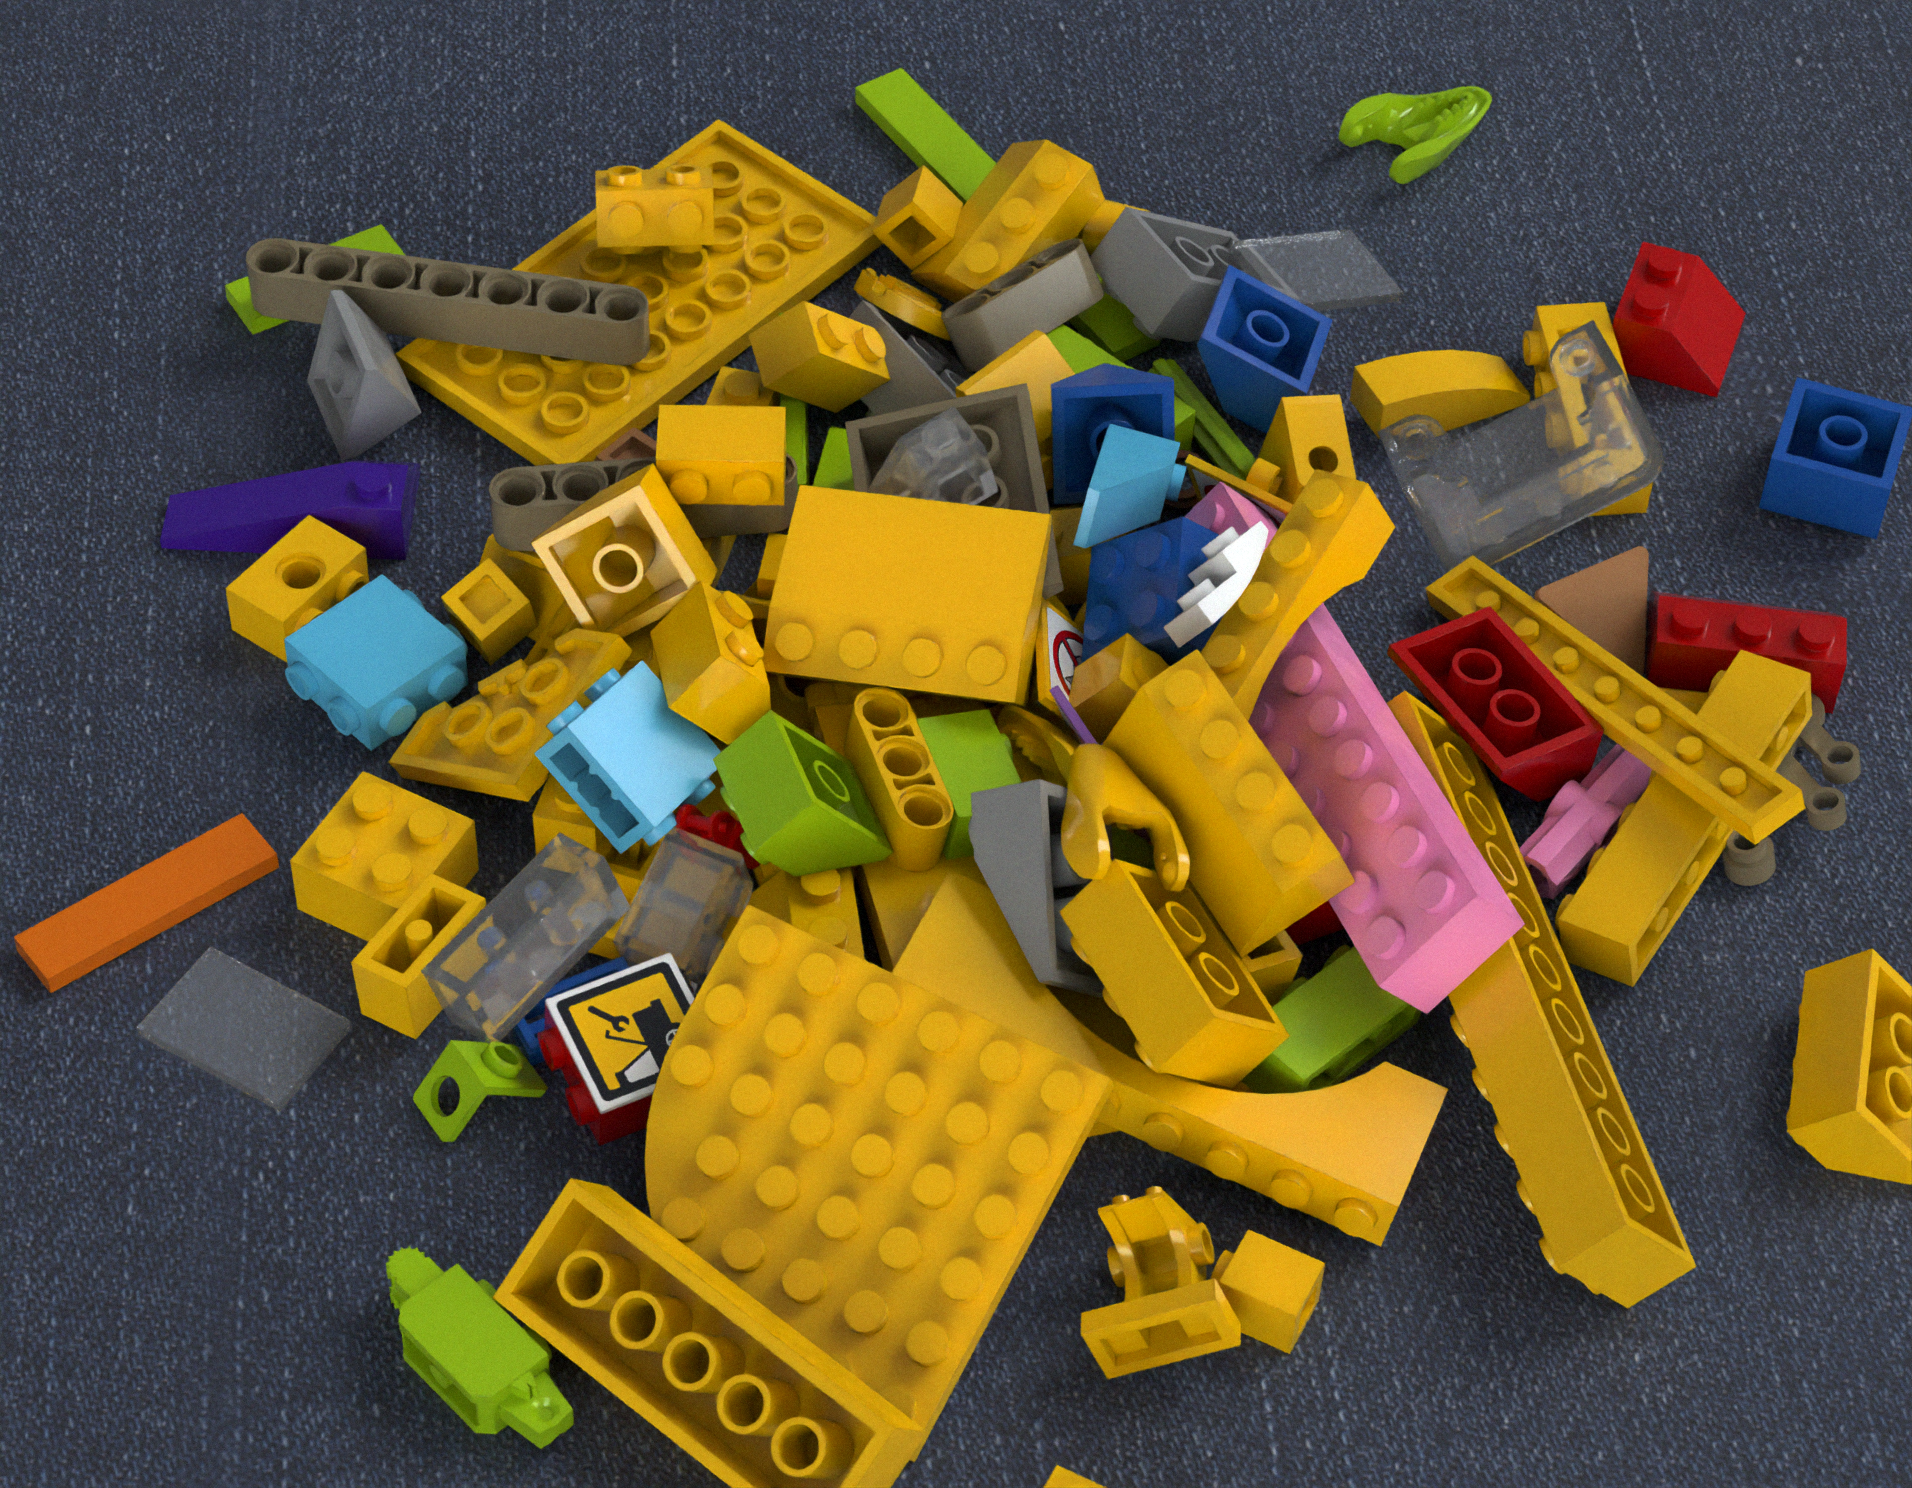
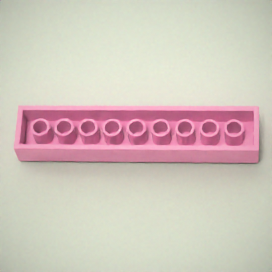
M1221 481L1185 516V518L1219 535L1232 526L1240 536L1259 521H1262L1268 529L1265 549L1277 532V528L1267 512ZM1322 603L1299 626L1278 656L1262 686L1248 722L1341 854L1355 880V883L1328 901L1377 985L1428 1014L1522 928L1525 923L1324 603Z

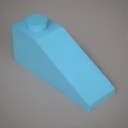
M1109 423L1088 487L1073 545L1088 548L1159 520L1165 499L1177 502L1187 466L1175 463L1180 442Z

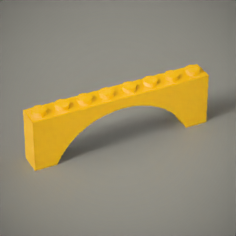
M951 870L948 871L891 972L1110 1077L1114 1087L1095 1122L1111 1126L1148 1143L1157 1150L1174 1154L1211 1171L1222 1179L1239 1183L1274 1199L1285 1207L1302 1211L1339 1228L1350 1236L1360 1237L1380 1247L1399 1208L1448 1092V1088L1386 1061L1367 1073L1344 1083L1318 1090L1280 1094L1224 1090L1183 1080L1167 1073H1157L1146 1064L1108 1044L1080 1023L1056 999L1047 986L1038 981L990 888Z

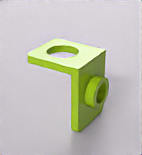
M451 1040L415 1091L413 1101L443 1142H454L487 1095L542 1097L548 1087L521 1050L514 1044H505L498 1041L490 1043ZM452 1077L458 1084L460 1099L456 1110L451 1115L446 1116L440 1109L438 1092L442 1082L446 1078Z

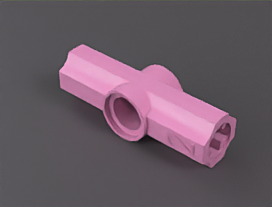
M1616 744L1580 784L1570 780L1562 786L1550 803L1543 823L1519 848L1540 899H1554L1575 878L1599 848L1606 849L1617 833L1618 823L1626 806L1631 802L1637 803L1648 787V780L1652 769L1619 744Z

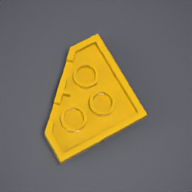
M575 628L554 640L557 651L530 666H527L522 659H519L478 682L480 694L462 704L451 708L444 701L425 711L388 762L405 779L529 802L533 794L545 783L549 773L548 769L534 754L554 736L546 725L575 700L585 709L592 702L584 692L613 667L619 672L633 651L619 634Z

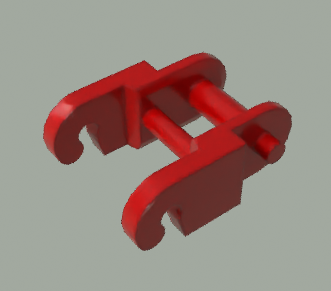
M684 804L680 807L675 818L677 822L675 826L676 831L682 837L681 842L698 859L712 861L721 849L743 868L756 869L761 864L745 849L740 839V835L744 832L740 821H737L729 812L716 810L711 817H706L692 804Z

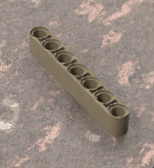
M281 238L261 240L252 245L246 254L252 304L260 314L271 318L322 324L330 290H343L387 334L613 365L638 363L650 351L648 299L639 289L627 285Z

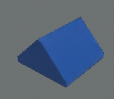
M1103 363L1051 384L1054 504L1085 502L1109 423L1175 441L1174 380L1172 377Z

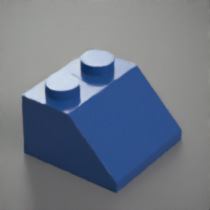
M1231 265L1227 267L1223 274L1197 342V347L1223 411L1267 434L1282 397L1306 396L1333 320Z

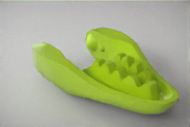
M1476 86L1458 87L1422 95L1385 93L1359 101L1346 113L1340 127L1339 141L1348 147H1354L1369 141L1380 140L1387 144L1400 145L1406 149V151L1393 160L1389 169V177L1403 185L1438 167L1478 125L1491 105L1492 96L1486 90Z

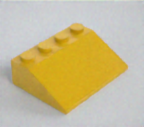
M800 485L769 605L763 649L764 655L762 657L765 671L778 676L865 687H886L896 691L1027 707L1053 515Z

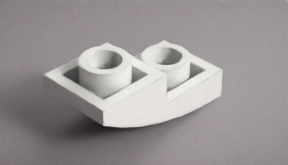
M1259 521L1240 536L1231 526L1201 549L1208 560L1188 574L1195 587L1177 600L1183 612L1163 627L1178 648L1222 617L1239 599L1250 583L1261 560L1268 535V529L1262 521Z

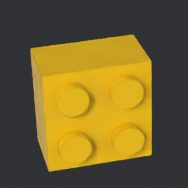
M362 771L290 860L297 909L369 942L430 873L465 888L479 870L475 820Z

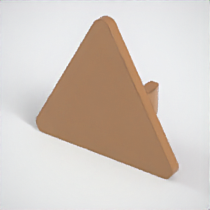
M1643 546L1635 547L1536 590L1534 595L1536 601L1641 676L1643 675L1649 553Z

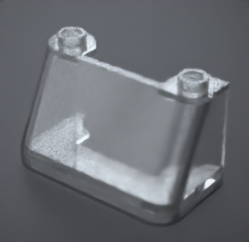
M1594 320L1565 334L1556 341L1550 351L1549 365L1558 388L1451 442L1444 428L1436 419L1428 415L1415 414L1378 431L1405 496L1440 561L1448 570H1452L1472 555L1490 567L1647 487L1657 479L1662 471L1664 463L1662 447L1625 373Z

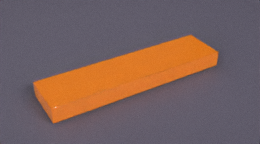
M241 813L14 936L17 952L47 990L53 993L278 869L277 853L244 814Z

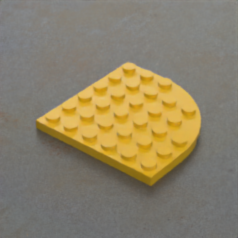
M747 904L683 1018L665 1055L653 1091L647 1121L645 1145L646 1191L651 1219L926 1430L927 1434L909 1459L915 1463L1108 1099L1114 1084L1110 1077Z

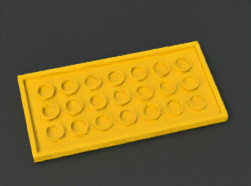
M718 119L651 168L666 169L671 165L691 164L700 168H712L715 245H703L701 250L691 253L673 252L668 249V246H644L645 249L640 253L616 254L610 251V247L597 246L595 208L512 269L627 285L639 289L647 297L649 308L650 351L644 359L631 365H613L424 338L415 339L395 355L405 377L535 466L593 462L599 453L634 427L642 430L658 417L659 405H674L720 370L721 366H725L750 347L749 334L778 317L779 313L786 312L803 300L808 302L881 246L883 242L872 233L876 216Z

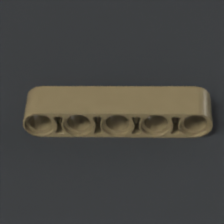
M786 453L784 506L679 504L698 538L771 533L784 530L790 526L798 495L796 462ZM656 457L514 467L503 470L495 475L489 486L492 530L495 541L511 551H534L535 549L531 542L535 537L598 492L652 463L656 466Z

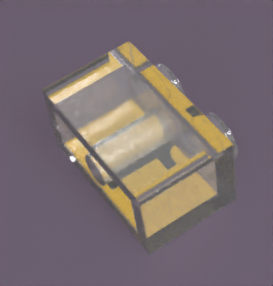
M676 827L672 828L665 835L613 939L619 956L625 959L628 966L632 967L670 952L689 990L695 992L702 975L709 974L725 945V940L721 937L731 916L740 917L750 900L753 882L750 880L742 853Z

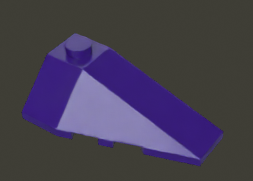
M358 460L170 495L160 538L161 548L266 553L304 518L310 515L364 546L367 558L406 560L421 472L420 463Z

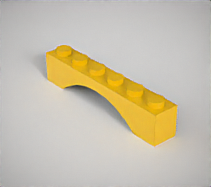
M1320 469L1314 471L1263 552L1250 583L1239 599L1224 614L1200 652L1247 721L1250 719L1262 686L1278 656L1299 626L1328 598L1342 588L1366 576L1395 529V525L1368 483Z

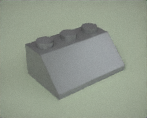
M862 300L849 317L852 320L875 328L886 347L884 359L891 380L858 399L862 400L869 408L865 414L866 417L956 398L955 388L974 375L972 372L964 370L960 359L938 336L921 330L876 305Z

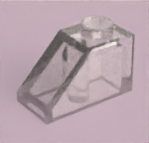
M953 406L899 437L866 492L976 505L998 492V488L985 446Z

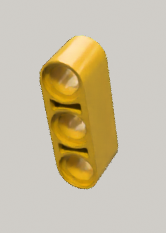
M886 687L865 689L857 695L853 705L843 746L845 757L851 761L893 850V853L888 856L890 861L899 868L911 872H924L933 869L940 862L954 814L953 802L950 799L907 699L897 691Z

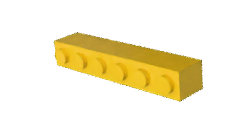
M1740 650L1726 671L1720 670L1713 678L1707 700L1697 713V716L1776 771L1812 716L1811 674ZM1652 769L1648 780V787L1637 803L1631 802L1626 806L1620 817L1617 833L1606 849L1601 847L1594 853L1590 860L1585 880L1575 895L1570 893L1565 896L1558 908L1555 928L1560 933L1561 948L1567 962L1634 987L1721 855L1734 829Z

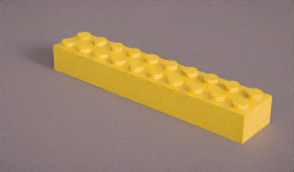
M1403 691L1387 702L1388 707L1525 923L1522 928L1448 995L1455 1011L1450 1016L1451 1025L1461 1042L1471 1051L1477 1066L1472 1069L1473 1080L1480 1093L1493 1106L1498 1119V1123L1494 1125V1133L1504 1151L1514 1159L1521 1177L1516 1181L1517 1191L1526 1207L1538 1219L1544 1234L1539 1239V1245L1545 1259L1557 1273H1567L1583 1282L1592 1293L1596 1295L1602 1293L1624 1307L1630 1308L1697 1266L1481 758L1447 720L1407 691Z

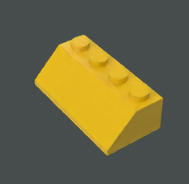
M1198 649L1140 687L1102 745L1109 747L1120 756L1139 779L1171 811L1188 850L1190 858L1188 879L1241 957H1244L1355 883L1341 854Z

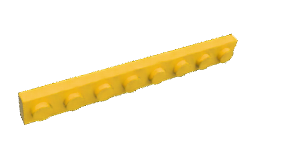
M1470 556L1425 588L1430 606L1450 621L1490 606L1604 728L1603 733L1754 845L1805 809L1803 793L1800 788L1475 556Z

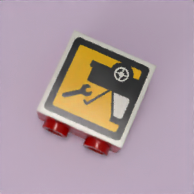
M670 952L545 1000L544 1031L538 1033L541 1052L552 1071L561 1068L570 1086L565 1089V1095L571 1114L578 1126L589 1125L599 1146L647 1128L653 1091L665 1055L694 1000Z

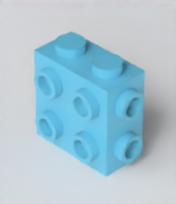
M383 574L284 639L288 667L285 669V676L293 691L303 700L312 699L327 712L329 719L338 731L346 736L352 734L371 751L392 736L404 733L425 711L444 701L452 700L462 688L468 685L466 662L468 647L460 632L448 623L443 625L425 610L423 604L413 592L407 589L402 591Z
M641 660L622 677L613 667L591 685L584 694L592 703L583 709L575 700L550 721L546 727L554 736L534 753L620 854L641 838L649 846L655 844L677 825L676 816L673 811L679 805L692 804L696 806L716 788L709 777L717 770L713 758L721 752L703 729L668 708L662 681Z

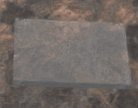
M1351 229L1232 241L1228 249L1248 275L1315 311L1400 302L1403 291Z
M211 946L137 1026L138 1035L145 1040L153 1042L278 1111L282 1110L352 1029L351 1020L343 1015H339Z

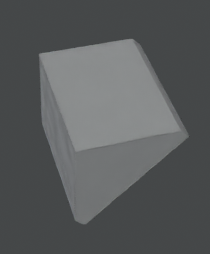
M330 290L307 381L341 460L359 456L422 412L386 333L343 290Z

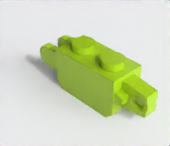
M409 1246L406 1249L401 1247L399 1251L394 1250V1254L388 1256L389 1262H386L387 1278L391 1279L392 1285L389 1287L391 1303H394V1308L399 1309L400 1313L398 1322L403 1342V1358L414 1371L475 1433L497 1434L509 1425L540 1449L552 1443L558 1435L565 1433L574 1424L573 1409L550 1378L549 1361L552 1359V1353L545 1339L528 1325L521 1327L506 1312V1308L493 1298L496 1290L486 1280L474 1281L458 1264L444 1272L430 1257L426 1258L424 1252H419L418 1248L412 1249Z

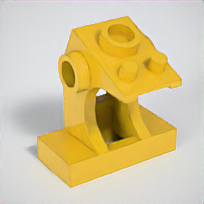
M1159 1186L1149 1187L1145 1190L1146 1196L1131 1200L1127 1195L1116 1196L1112 1199V1205L1098 1208V1214L1115 1243V1246L1109 1247L1107 1251L1109 1269L1115 1284L1119 1288L1125 1287V1299L1121 1303L1082 1312L1081 1335L1107 1379L1241 1345V1324L1216 1279L1207 1280L1206 1265L1213 1264L1215 1259L1214 1247L1207 1227L1204 1223L1197 1224Z

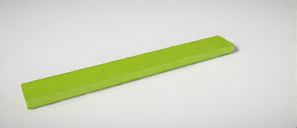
M902 68L855 87L856 104L919 168L925 165L964 206L996 165L989 155ZM1097 273V276H1098L1099 281H1100V283H1101V281H1102L1103 279H1102V278L1098 275V273ZM1105 291L1101 300L1068 320L1083 337L1088 338L1095 345L1121 362L1160 345V341L1146 336L1134 325L1133 318L1135 315L1124 303L1113 299Z

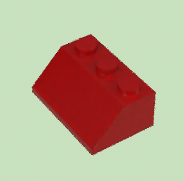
M1651 591L1648 615L1646 679L1655 686L1708 692L1715 675L1720 670L1726 671L1739 651L1744 650L1809 672L1811 674V693L1815 694L1823 702L1825 713L1833 714L1847 665L1846 617L1836 613Z
M1490 606L1389 645L1387 655L1504 783L1536 802H1540L1555 796L1562 786L1570 780L1580 784L1591 772L1604 728Z

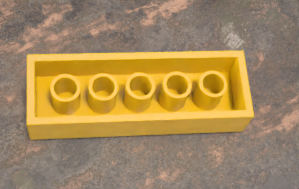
M570 1178L493 1296L497 1302L731 1488H891L927 1434L926 1430L605 1185Z

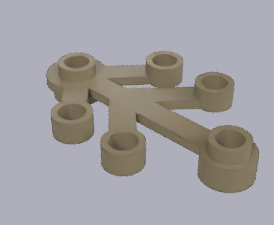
M1811 693L1812 716L1780 763L1776 772L1802 790L1805 810L1807 811L1810 825L1818 830L1829 831L1839 828L1846 821L1845 797L1836 788L1821 787L1794 758L1797 747L1804 746L1821 762L1824 778L1834 784H1847L1859 777L1861 773L1860 753L1858 748L1850 742H1836L1822 727L1825 722L1824 705L1819 697ZM1839 761H1845V762H1847V763H1844V764H1834V763L1839 762ZM1824 807H1831V808H1833V809H1830V810H1819V809L1824 808ZM1734 830L1727 840L1726 847L1722 851L1724 872L1727 878L1743 886L1758 885L1767 881L1776 869L1772 840L1767 836L1754 845Z

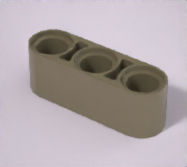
M1079 238L1069 239L1048 247L953 304L942 313L941 318L964 370L974 372L981 370L1034 330H1039L1046 334L1102 299L1104 290L1083 240Z

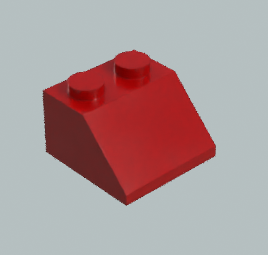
M1642 242L1614 316L1612 327L1627 374L1717 398L1746 313L1699 256L1677 251L1669 247Z

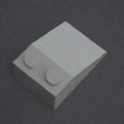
M1125 207L1090 257L1095 271L1103 279L1101 281L1103 290L1113 299L1124 303L1135 315L1133 318L1134 325L1143 334L1157 341L1162 340L1163 337L1184 342L1199 339L1223 274L1229 265L1291 297L1232 232L1130 207Z
M1037 779L971 793L972 817L970 818L968 829L970 841L974 847V859L1038 981L1103 998V983L1093 967L1084 962L1072 948L1070 937L1073 934L1059 913L1092 881V879L1080 877L1071 868L1063 855L1061 825L1067 788ZM1110 824L1105 825L1110 845V858L1113 861L1112 826Z

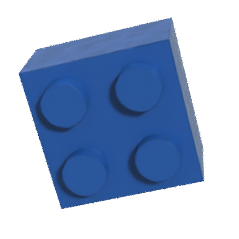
M1797 377L1772 453L1758 508L1877 539L1912 420V407Z
M1180 517L1092 546L1081 663L1126 633L1130 634L1149 650L1159 654L1170 666L1196 649L1201 652L1223 616L1179 648L1163 627L1183 612L1177 600L1195 587L1188 574L1208 560L1201 549L1219 534L1185 517Z

